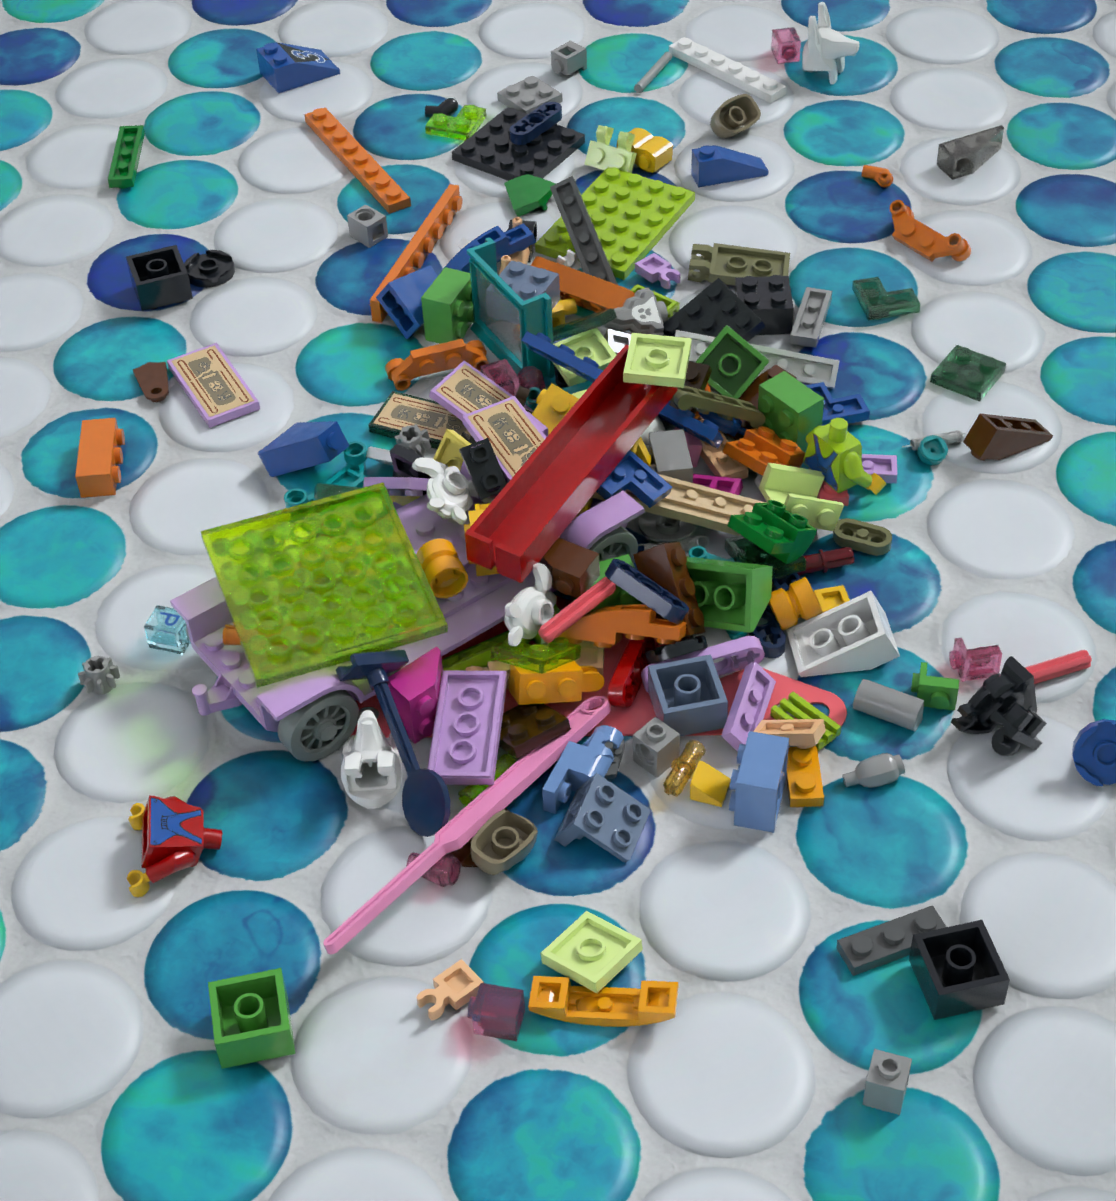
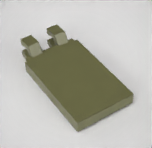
M714 243L713 247L705 244H693L688 280L699 283L707 280L713 283L719 278L724 284L735 286V278L788 276L790 253Z

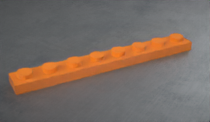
M326 107L304 114L307 125L389 214L411 206L410 197Z
M449 184L371 297L372 321L382 323L388 315L376 296L389 282L415 272L423 266L427 255L432 253L434 245L438 239L442 238L444 230L452 223L456 212L460 211L463 199L460 196L459 185Z

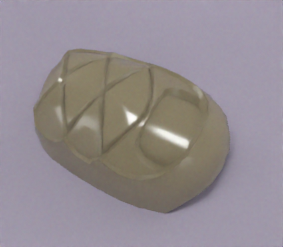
M737 95L725 101L711 117L710 126L718 137L729 138L755 124L760 119L761 112L750 95Z
M505 809L499 811L472 838L470 849L472 861L480 870L492 876L509 870L531 852L537 840L538 830L536 826L523 816L506 811Z

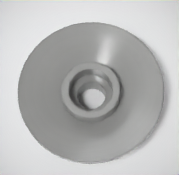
M649 512L643 513L638 519L639 530L644 536L664 543L684 540L691 536L698 526Z

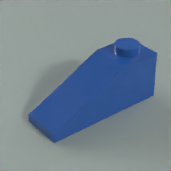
M706 145L701 148L692 149L691 175L698 188L767 176L769 174L767 167L760 157L716 145Z

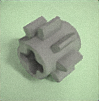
M417 424L403 427L400 435L395 436L397 444L407 449H413L423 457L426 449H431L427 429L420 431Z
M94 656L82 663L84 671L78 673L81 685H85L87 693L93 692L102 695L116 688L114 679L120 678L118 666L113 665L110 657L106 659L103 656Z

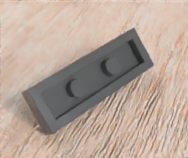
M932 905L837 940L836 948L851 974L855 976L909 956L913 934L946 928L947 926Z

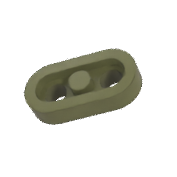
M845 518L838 520L833 530V540L841 547H851L852 550L875 556L884 555L891 549L892 534L888 529L881 526Z

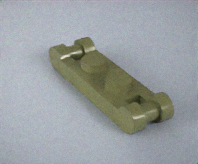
M684 385V388L678 387L677 392L670 399L681 410H688L693 407L697 412L706 415L709 412H714L726 420L732 421L733 418L746 420L753 428H759V426H763L765 423V415L757 410L752 403Z

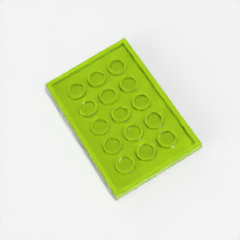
M607 167L581 195L614 276L625 280L635 269V263L645 258L695 201L694 191L612 167ZM562 216L535 243L536 253L555 259L559 255L562 257L566 256L567 250L576 253Z

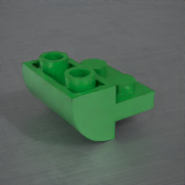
M769 500L767 503H755L752 512L731 515L727 525L785 564L801 557L811 545L817 529L807 523L808 520L805 517L790 513L785 510L786 506L783 503L775 500Z

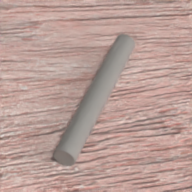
M665 52L634 86V90L637 93H641L673 58L672 53Z

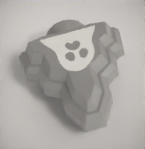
M647 287L637 290L634 297L626 299L623 307L614 308L603 318L605 328L614 331L629 330L631 333L663 336V323L667 321L668 312L665 303L657 301L653 291Z

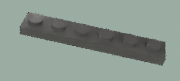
M573 176L551 186V192L584 273L618 285Z

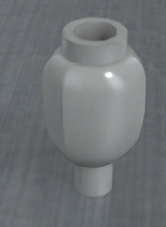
M882 753L862 760L857 764L855 771L842 774L845 787L859 784L866 788H875L895 782L899 775L905 774V768L899 754L893 756L889 753Z

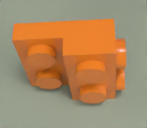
M764 426L746 430L744 437L740 438L739 441L726 442L722 452L762 476L768 462L801 468L805 452L795 442L779 438L774 430Z

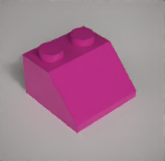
M437 646L388 677L390 692L408 738L414 744L433 734L443 672L441 650Z

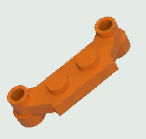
M895 200L890 204L889 209L895 229L892 236L898 242L931 262L935 258L951 256L955 261H964L970 256L971 247L959 234L953 233L945 237L914 219V213L903 201Z
M463 339L411 350L410 355L405 360L401 358L390 360L385 366V371L388 378L393 381L395 388L403 391L410 387L412 379L454 369L464 360L480 372L485 371L489 367V362L486 358L487 351L482 341L472 340L465 344Z

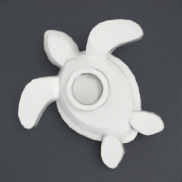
M417 458L412 463V468L431 477L427 483V495L429 498L427 508L436 512L442 518H452L461 525L465 524L467 520L466 512L473 504L471 496L479 498L472 480L468 481L456 466L447 467L444 471L441 464L432 458ZM490 496L486 499H483L482 501L485 503H491L495 499V496Z
M536 563L533 565L535 586L522 589L505 606L504 622L510 631L508 635V644L510 646H518L522 638H534L540 627L554 615L553 607L556 604L557 596L549 591L552 585V576L544 564ZM541 638L542 654H549L553 650L556 638L550 643L544 642Z

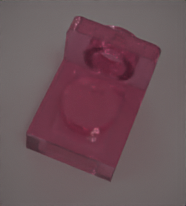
M962 637L955 638L953 651L949 652V661L952 669L957 670L962 682L988 678L1000 671L1002 652L998 645L967 649Z

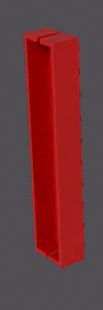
M626 344L466 531L467 560L490 570L496 566L497 573L522 583L532 571L533 565L538 563L674 396L678 387L623 382V372L629 345Z

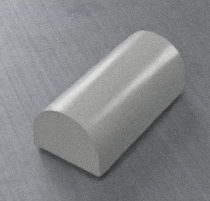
M862 679L855 694L853 709L912 731L917 730L923 719L924 700L870 680Z

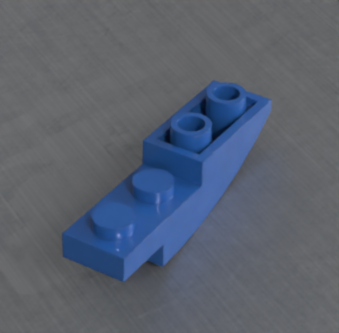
M524 223L506 232H503L499 226H496L462 248L445 267L470 273L469 258L471 257L467 254V249L485 243V239L489 237L495 242L496 261L500 262L501 257L504 255L509 256L517 251H523L528 246L536 243L534 234Z

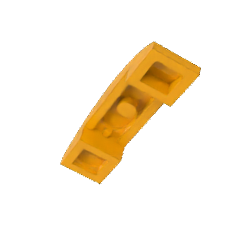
M533 976L528 1008L533 1013L575 1024L604 1027L648 1025L675 1018L679 984L678 982L642 980L641 989L603 987L598 993H595L584 986H571L569 977Z

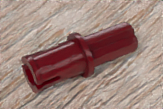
M851 547L826 552L820 549L816 554L799 557L792 564L798 575L817 571L827 573V569L853 564L854 554Z

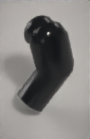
M448 98L438 106L426 105L425 117L449 118L458 110V102L454 98Z

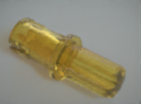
M689 740L681 755L671 763L672 770L663 783L664 792L667 795L679 796L688 780L692 779L699 760L706 753L705 746L701 742Z

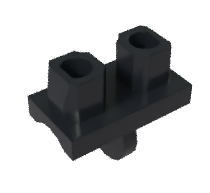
M489 438L459 449L480 501L500 493L507 482Z
M1015 702L1005 714L995 710L989 717L993 722L1004 726L995 731L992 736V748L996 753L1002 756H1011L1019 750L1021 743L1034 750H1037L1042 744L1036 736L1047 723L1034 711L1026 710Z

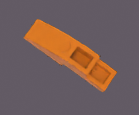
M642 604L617 605L590 611L558 637H563L564 642L572 644L581 643L582 640L594 642V646L600 648H611L612 645L617 644L623 638V633L626 638L632 640H643L646 636L657 638L656 642L661 644H675L676 641H680L685 636L687 622L676 624L666 619L656 618L655 611Z

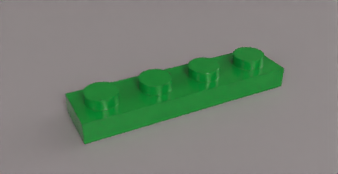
M143 125L120 126L108 176L109 188L125 189L134 187L145 136Z

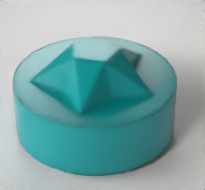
M935 435L925 437L917 449L919 459L930 466L943 462L948 453L946 442L941 437Z

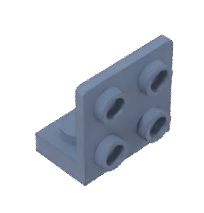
M596 773L577 789L554 840L566 847L574 839L580 840L585 836L626 863L631 859L650 814V809Z

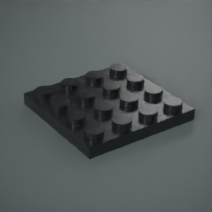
M507 107L452 151V160L507 181L526 174L543 179L585 143V134L555 124L528 144H513L510 141V127L528 114Z

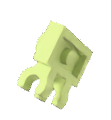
M598 125L596 131L597 142L590 140L584 164L602 170L612 167L632 173L637 153L631 152L635 134L620 131L617 148L609 145L614 128Z

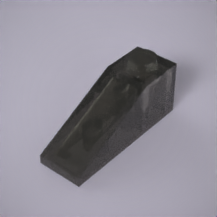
M1000 125L939 144L936 165L952 180L973 174L1001 149L1004 127Z

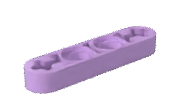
M745 636L650 665L711 654L713 660L725 658L718 663H714L718 676L745 669L746 665L754 661L757 664L760 663L765 653L759 638ZM646 666L641 672V679L646 692H648V666Z

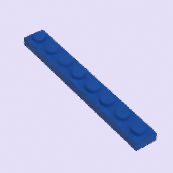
M527 331L521 340L529 350L591 383L603 372V370L598 368L599 364L588 357H584L582 360L574 356L575 352L563 344L560 347L551 344L552 340L540 332L534 335ZM670 401L658 414L660 419L679 429H684L688 434L717 449L724 440L716 424L706 419L702 423L694 418L695 414L691 411L676 409L670 406Z

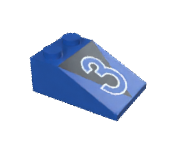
M278 42L268 43L264 47L256 49L260 74L277 93L340 74V69L320 49Z

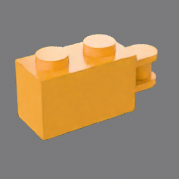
M573 658L510 661L509 692L519 705L581 701L582 692L598 691L605 682L604 677L594 666H579Z

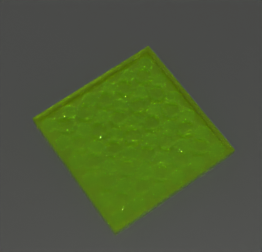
M383 482L200 531L202 542L257 688L351 661L350 656L355 653L381 652L448 632V624Z

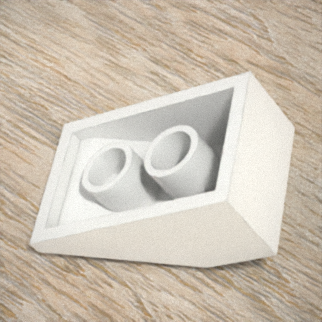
M872 591L786 630L800 677L871 670L900 657L886 613Z

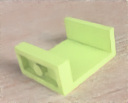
M768 462L759 485V490L767 502L769 500L781 502L786 506L785 510L805 517L808 520L807 523L812 527L829 531L835 529L844 507L842 502L817 498L825 478L821 471Z

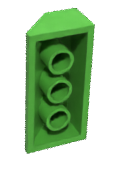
M687 557L686 565L690 578L695 585V596L699 609L704 616V627L748 633L753 632L771 599L773 566Z

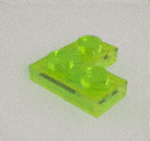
M464 105L456 117L434 113L425 125L426 134L466 141L476 133L487 117L486 108Z
M557 637L550 643L545 642L536 645L524 643V640L521 639L518 646H510L508 638H505L504 642L491 646V659L541 674L581 657V646L570 643L564 637Z

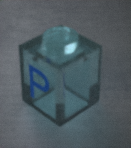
M157 605L144 625L149 648L183 655L189 644H191L186 634V621L174 608Z

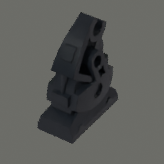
M1010 656L1004 663L1001 674H994L984 680L982 687L972 696L968 703L959 706L957 711L962 716L953 718L951 723L961 732L984 734L992 732L997 723L989 718L995 710L1005 714L1016 702L1026 710L1030 709L1036 713L1037 703L1034 676L1013 656Z

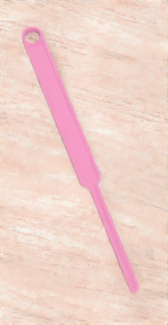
M595 696L585 700L567 716L571 730L523 755L494 781V785H489L435 834L434 843L323 941L327 953L330 955L337 953L445 854L463 847L493 815L505 809L558 761L569 741L577 743L601 722L611 711L607 697Z

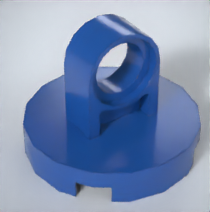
M1102 719L1091 722L1079 731L1073 741L1072 756L1076 770L1086 781L1096 786L1116 783V720Z

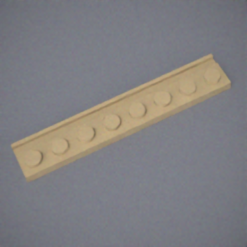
M660 474L658 475L669 483L672 489L667 497L651 508L644 504L629 489L624 491L643 506L645 512L741 537L743 536L727 526L731 515L752 512L755 503H766ZM597 492L592 496V498L605 501Z

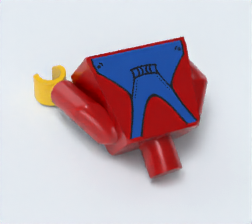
M149 795L146 807L141 803L133 804L130 809L133 816H130L128 820L134 830H142L141 868H146V872L142 873L140 870H132L128 873L127 881L131 885L129 891L134 897H142L149 891L150 881L155 883L173 873L196 866L203 848L220 849L222 830L204 828L203 810L200 807L187 804L176 796L160 798Z

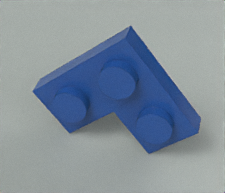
M824 382L806 385L824 398L823 426L829 424L834 418H843L848 424L869 420L870 410L860 394L833 399Z
M629 450L596 492L607 500L617 493L629 489L644 504L651 508L670 494L672 486Z

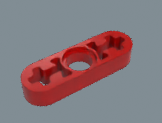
M645 636L643 640L630 639L609 683L608 699L611 706L630 707L642 684L641 672L646 666L650 665L647 663L645 653L648 650H655V640L653 637Z

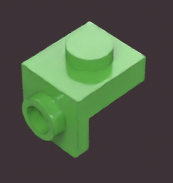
M921 662L920 673H913L911 692L917 693V698L924 700V707L955 710L959 679L927 676L928 663Z

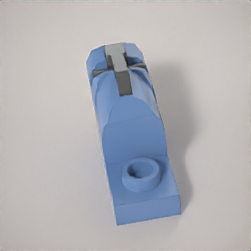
M601 725L595 728L593 734L583 745L569 741L542 789L543 810L556 814L562 802L566 803L568 801L571 791L576 792L580 786L596 773L607 780L616 778L625 749L622 732L614 727Z

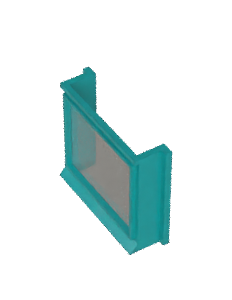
M490 237L485 239V243L467 249V254L471 257L469 258L475 322L470 328L472 332L523 386L546 376L549 378L555 377L553 362L529 350L521 341L527 331L534 335L540 332L552 340L551 344H553L551 297L545 292L523 301L497 274L496 246Z

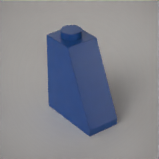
M431 265L389 282L376 296L406 339L411 338L424 323L421 297L438 277Z
M337 421L296 422L260 450L258 455L270 477H275L329 462L350 445Z

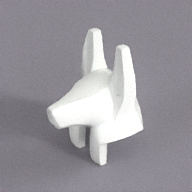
M820 2L818 4V25L816 16L809 17L808 40L802 52V67L804 72L828 71L830 84H835L838 73L844 71L845 56L856 55L859 50V41L845 37L838 31L831 29L827 6L824 2Z
M365 710L357 721L356 735L349 737L343 745L341 780L347 795L354 802L367 809H375L390 802L400 791L402 760L392 734H389L387 741L374 713L371 710Z

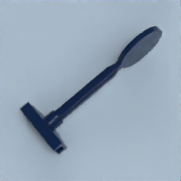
M394 650L352 654L350 656L351 666H339L336 669L340 681L367 679L371 690H375L408 775L402 791V807L405 818L411 829L418 835L425 837L434 836L449 820L451 800L448 788L442 777L434 770L420 769L388 686L390 684L388 677L399 671L409 662L406 651Z

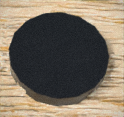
M207 250L206 254L202 255L195 253L184 263L189 282L196 287L209 288L219 286L229 281L235 273L232 257L220 250Z
M700 635L696 636L695 640L694 638L681 640L675 644L657 647L656 650H648L645 656L647 663L652 664L707 648L708 644L706 637Z

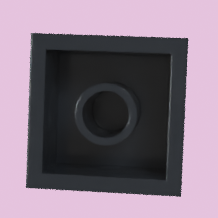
M177 245L126 256L131 282L142 311L193 299L188 273Z
M773 275L735 278V294L766 326L757 335L791 334L794 308L789 276Z
M983 920L913 934L909 961L934 1020L1005 1004L1010 979Z

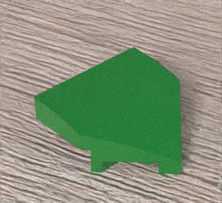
M526 174L511 179L504 184L517 217H520L540 206L543 211H546L548 208L546 203L552 196L550 187L556 183Z

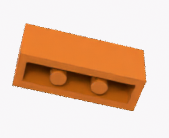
M116 418L82 420L75 475L81 498L116 495L117 483H121V470L118 465L123 464V453L120 446L125 445L123 428H118Z

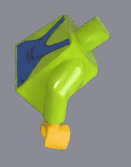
M834 418L829 424L819 425L806 435L805 440L808 446L803 463L811 470L821 471L825 476L823 481L837 493H841L858 484L863 488L870 489L877 495L885 487L886 482L876 473L870 475L864 471L862 465V445L858 439L847 431L848 422L845 419Z

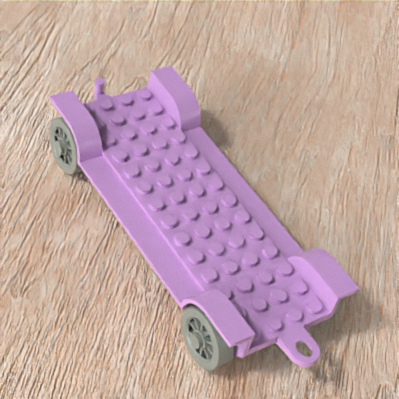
M528 412L547 437L548 428ZM463 461L460 472L469 481L471 477ZM624 491L605 501L593 498L590 509L572 520L559 538L599 553V561L629 554L634 564L633 554L638 552V544L636 538L625 528L627 522L645 513V508ZM425 494L423 497H419L393 511L390 515L348 539L340 540L350 566L351 576L336 582L326 579L325 585L307 590L300 576L297 563L260 583H257L254 578L246 573L228 572L218 575L170 600V603L186 621V634L192 648L218 676L214 686L209 691H207V687L203 684H197L192 688L199 714L206 716L213 712L238 707L243 704L267 731L278 732L279 740L296 759L309 762L325 758L338 750L349 739L357 725L359 707L356 700L362 703L376 695L375 690H371L367 679L339 680L336 669L339 666H351L350 656L352 654L405 650L409 662L406 664L408 665L437 646L441 650L442 657L504 621L506 604L510 603L513 597L522 589L535 586L533 570L522 583L501 574L477 576L475 564H469L467 560L464 526L452 518H442L436 512L427 508L429 498ZM471 496L473 504L468 511L475 510L474 504L486 503L482 500L480 501L477 497ZM468 511L466 512L467 520L465 524H469ZM446 539L450 541L458 554V559L462 562L468 574L466 587L453 597L437 598L433 596L424 580V575L418 568L415 558L417 551L430 540ZM402 556L405 557L430 595L429 604L424 605L423 602L418 603L419 608L414 610L409 606L407 607V612L403 614L396 607L375 571V566ZM399 566L395 567L413 595L417 594ZM387 570L386 573L392 580L393 584L395 585L403 599H405L403 593L401 592V590L399 589L394 579ZM551 586L549 591L554 592L556 590ZM225 624L284 629L288 625H295L296 628L315 629L318 626L324 630V646L321 655L314 656L313 652L295 651L293 654H287L283 649L224 645L223 629Z

